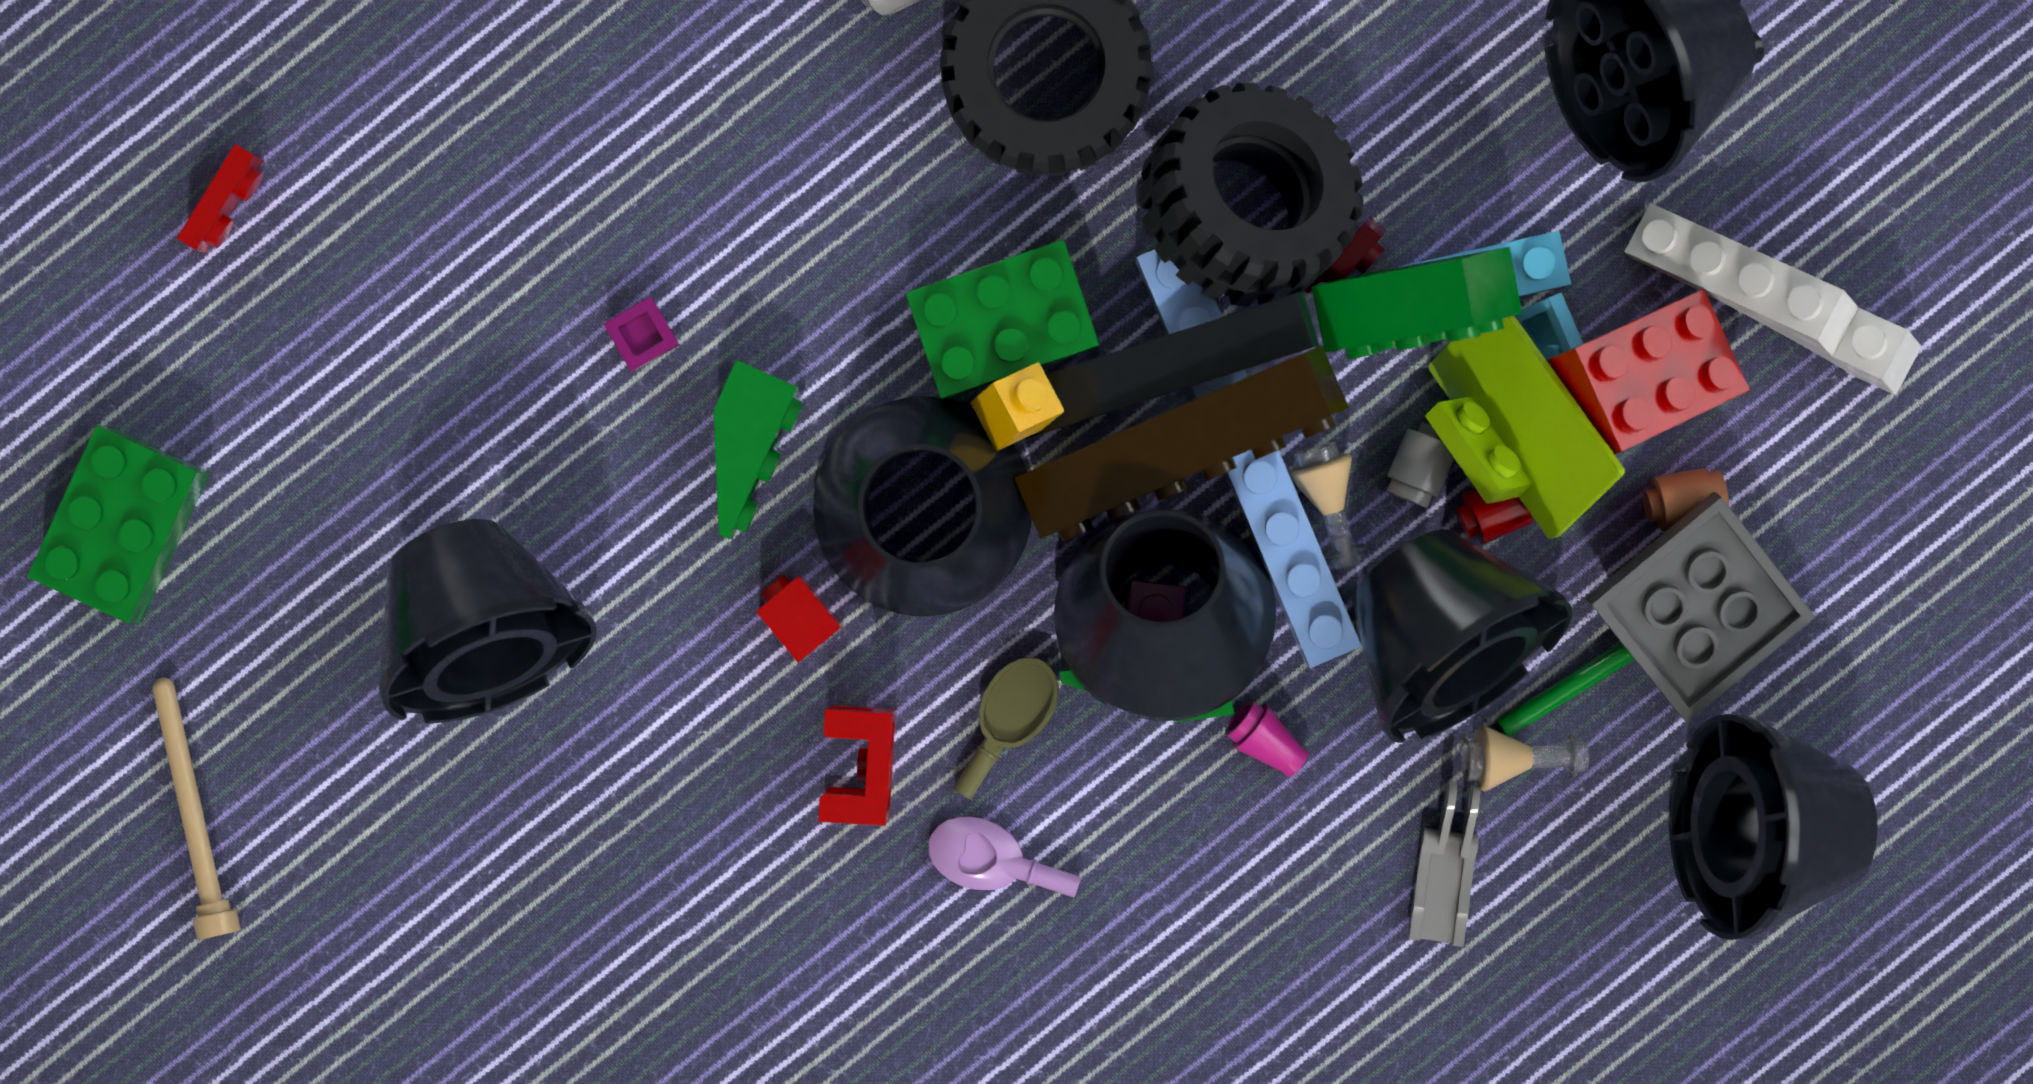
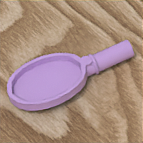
M972 816L948 819L938 825L929 839V856L933 865L942 875L960 886L974 890H996L1018 879L1025 881L1027 885L1034 884L1075 898L1081 880L1080 876L1037 863V860L1031 861L1023 858L1022 850L1017 840L1010 832L994 822Z

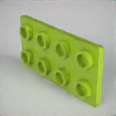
M1513 315L1502 319L1504 329L1480 334L1481 336L1450 342L1429 364V371L1450 400L1438 402L1425 417L1486 504L1519 497L1549 539L1560 537L1624 475L1625 469Z

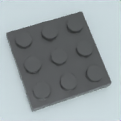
M1715 491L1585 598L1686 723L1815 618L1811 610L1724 499Z

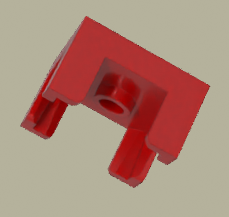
M830 704L829 708L825 709L824 735L826 737L868 740V748H859L857 758V781H866L865 789L828 787L825 790V794L821 795L819 800L818 822L886 826L890 818L896 708Z

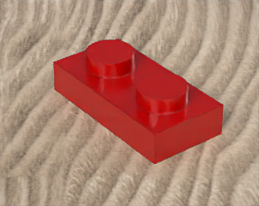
M235 144L177 239L194 250L206 254L211 246L215 248L220 247L234 225V220L229 217L239 200H249L257 190L263 178V173L258 170L264 160Z

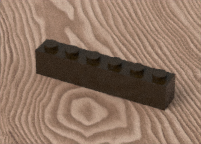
M1322 345L1019 475L1014 479L1040 539L1059 532L1062 541H1065L1093 529L1089 518L1105 511L1109 520L1113 521L1141 509L1137 498L1154 491L1157 500L1160 501L1188 489L1185 478L1202 471L1207 481L1237 468L1233 457L1251 450L1255 460L1283 449L1286 447L1282 436L1301 429L1304 439L1328 430L1336 426L1332 415L1349 408Z

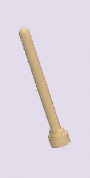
M162 677L154 682L152 690L201 906L196 907L198 918H194L193 923L197 940L240 931L241 927L237 910H231L229 900L222 899L175 686L172 680Z

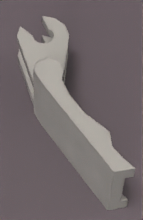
M1447 781L1439 829L1423 828L1408 933L1410 940L1420 941V939L1452 943L1453 946L1464 947L1474 865L1479 843V835L1473 833L1479 810L1481 785H1470L1462 833L1450 831L1457 796V782Z

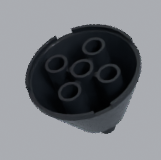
M1549 0L1545 19L1548 21L1554 19L1553 45L1545 48L1546 63L1551 85L1561 112L1573 134L1588 154L1600 165L1610 162L1624 172L1622 173V179L1628 181L1648 182L1673 171L1749 80L1754 65L1760 63L1764 57L1763 42L1759 35L1752 30L1740 0Z

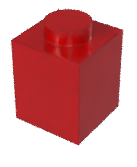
M784 574L759 595L765 604L756 611L757 614L798 663L843 627L842 623L802 575L791 582Z

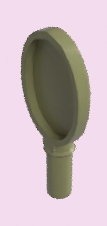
M1030 657L1018 659L1006 665L991 680L983 694L979 708V724L985 738L980 745L976 746L975 754L953 787L955 791L971 800L995 761H999V755L1004 748H1016L1029 743L1049 723L1056 709L1059 697V683L1055 672L1047 663Z

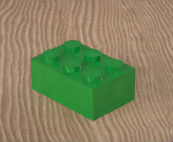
M1064 239L905 293L942 400L990 385L1037 362L1043 367L1099 348V342Z
M1510 247L1369 272L1311 286L1323 348L1325 352L1345 349L1347 359L1380 353V351L1393 348L1399 351L1429 345L1430 342L1445 339L1447 342L1481 336L1480 334L1504 329L1503 318L1522 313Z
M96 425L27 577L125 623L142 622L211 472L113 427Z

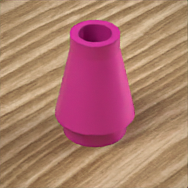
M1253 700L1248 701L1233 716L1225 730V735L1233 741L1232 748L1279 770L1288 778L1293 776L1302 767L1309 754L1296 741L1267 704L1259 706Z

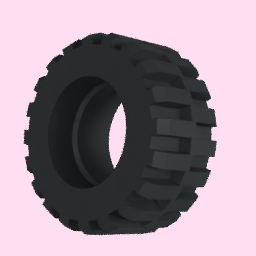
M961 0L957 13L953 19L950 18L945 30V40L940 55L942 88L953 121L957 123L966 140L973 147H977L982 151L987 159L999 166L1003 164L1016 169L1017 173L1031 176L1033 173L1049 174V177L1065 175V172L1079 168L1084 170L1095 165L1096 161L1107 154H1112L1122 145L1123 140L1133 131L1147 102L1152 80L1153 61H1151L1150 38L1147 29H1144L1139 18L1140 12L1132 0ZM1041 16L1061 18L1079 27L1091 40L1099 63L1097 84L1086 103L1072 114L1053 120L1034 119L1017 112L1002 97L994 78L995 55L1006 34L1021 22Z
M1238 82L1232 90L1230 86L1222 85L1209 90L1203 98L1196 97L1183 109L1152 147L1153 151L1145 160L1141 172L1142 179L1145 182L1139 188V205L1141 209H1148L1147 214L1142 218V222L1148 237L1156 236L1159 242L1154 250L1164 263L1170 260L1179 269L1176 276L1184 283L1189 285L1194 281L1203 287L1201 294L1216 301L1223 295L1229 296V303L1235 306L1249 307L1256 299L1258 305L1295 293L1304 292L1338 259L1342 251L1351 243L1358 230L1356 221L1362 216L1363 197L1360 194H1356L1363 186L1361 172L1358 166H1351L1350 160L1354 153L1347 139L1339 140L1334 133L1337 125L1327 115L1322 119L1312 111L1313 103L1301 96L1296 100L1286 96V89L1273 85H1268L1264 91H1261L1257 83ZM1221 160L1241 162L1254 167L1268 177L1277 187L1285 202L1288 212V229L1269 230L1260 228L1237 216L1227 206L1217 190L1213 177V162Z

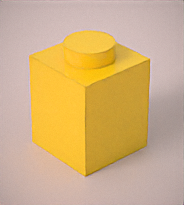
M1039 362L993 382L970 402L996 451L1043 430L1064 412Z

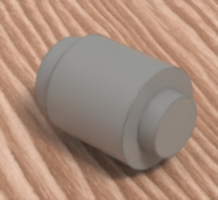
M1421 422L1418 431L1406 429L1387 474L1391 481L1386 492L1426 509L1432 497L1438 498L1454 461L1453 455L1431 425Z

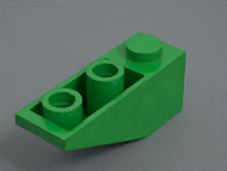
M738 360L735 361L713 410L718 531L720 536L727 539H733L737 530L745 534L748 531L759 506V503L751 500L759 480L769 483L782 454L774 450L782 429L790 433L792 432L804 406V402L796 399L800 388Z

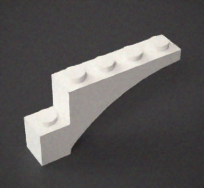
M1652 203L1649 204L1624 251L1630 258L1699 291L1704 289L1708 296L1799 343L1842 368L1848 374L1894 395L1897 394L1922 347L1909 330L1859 308L1844 290Z

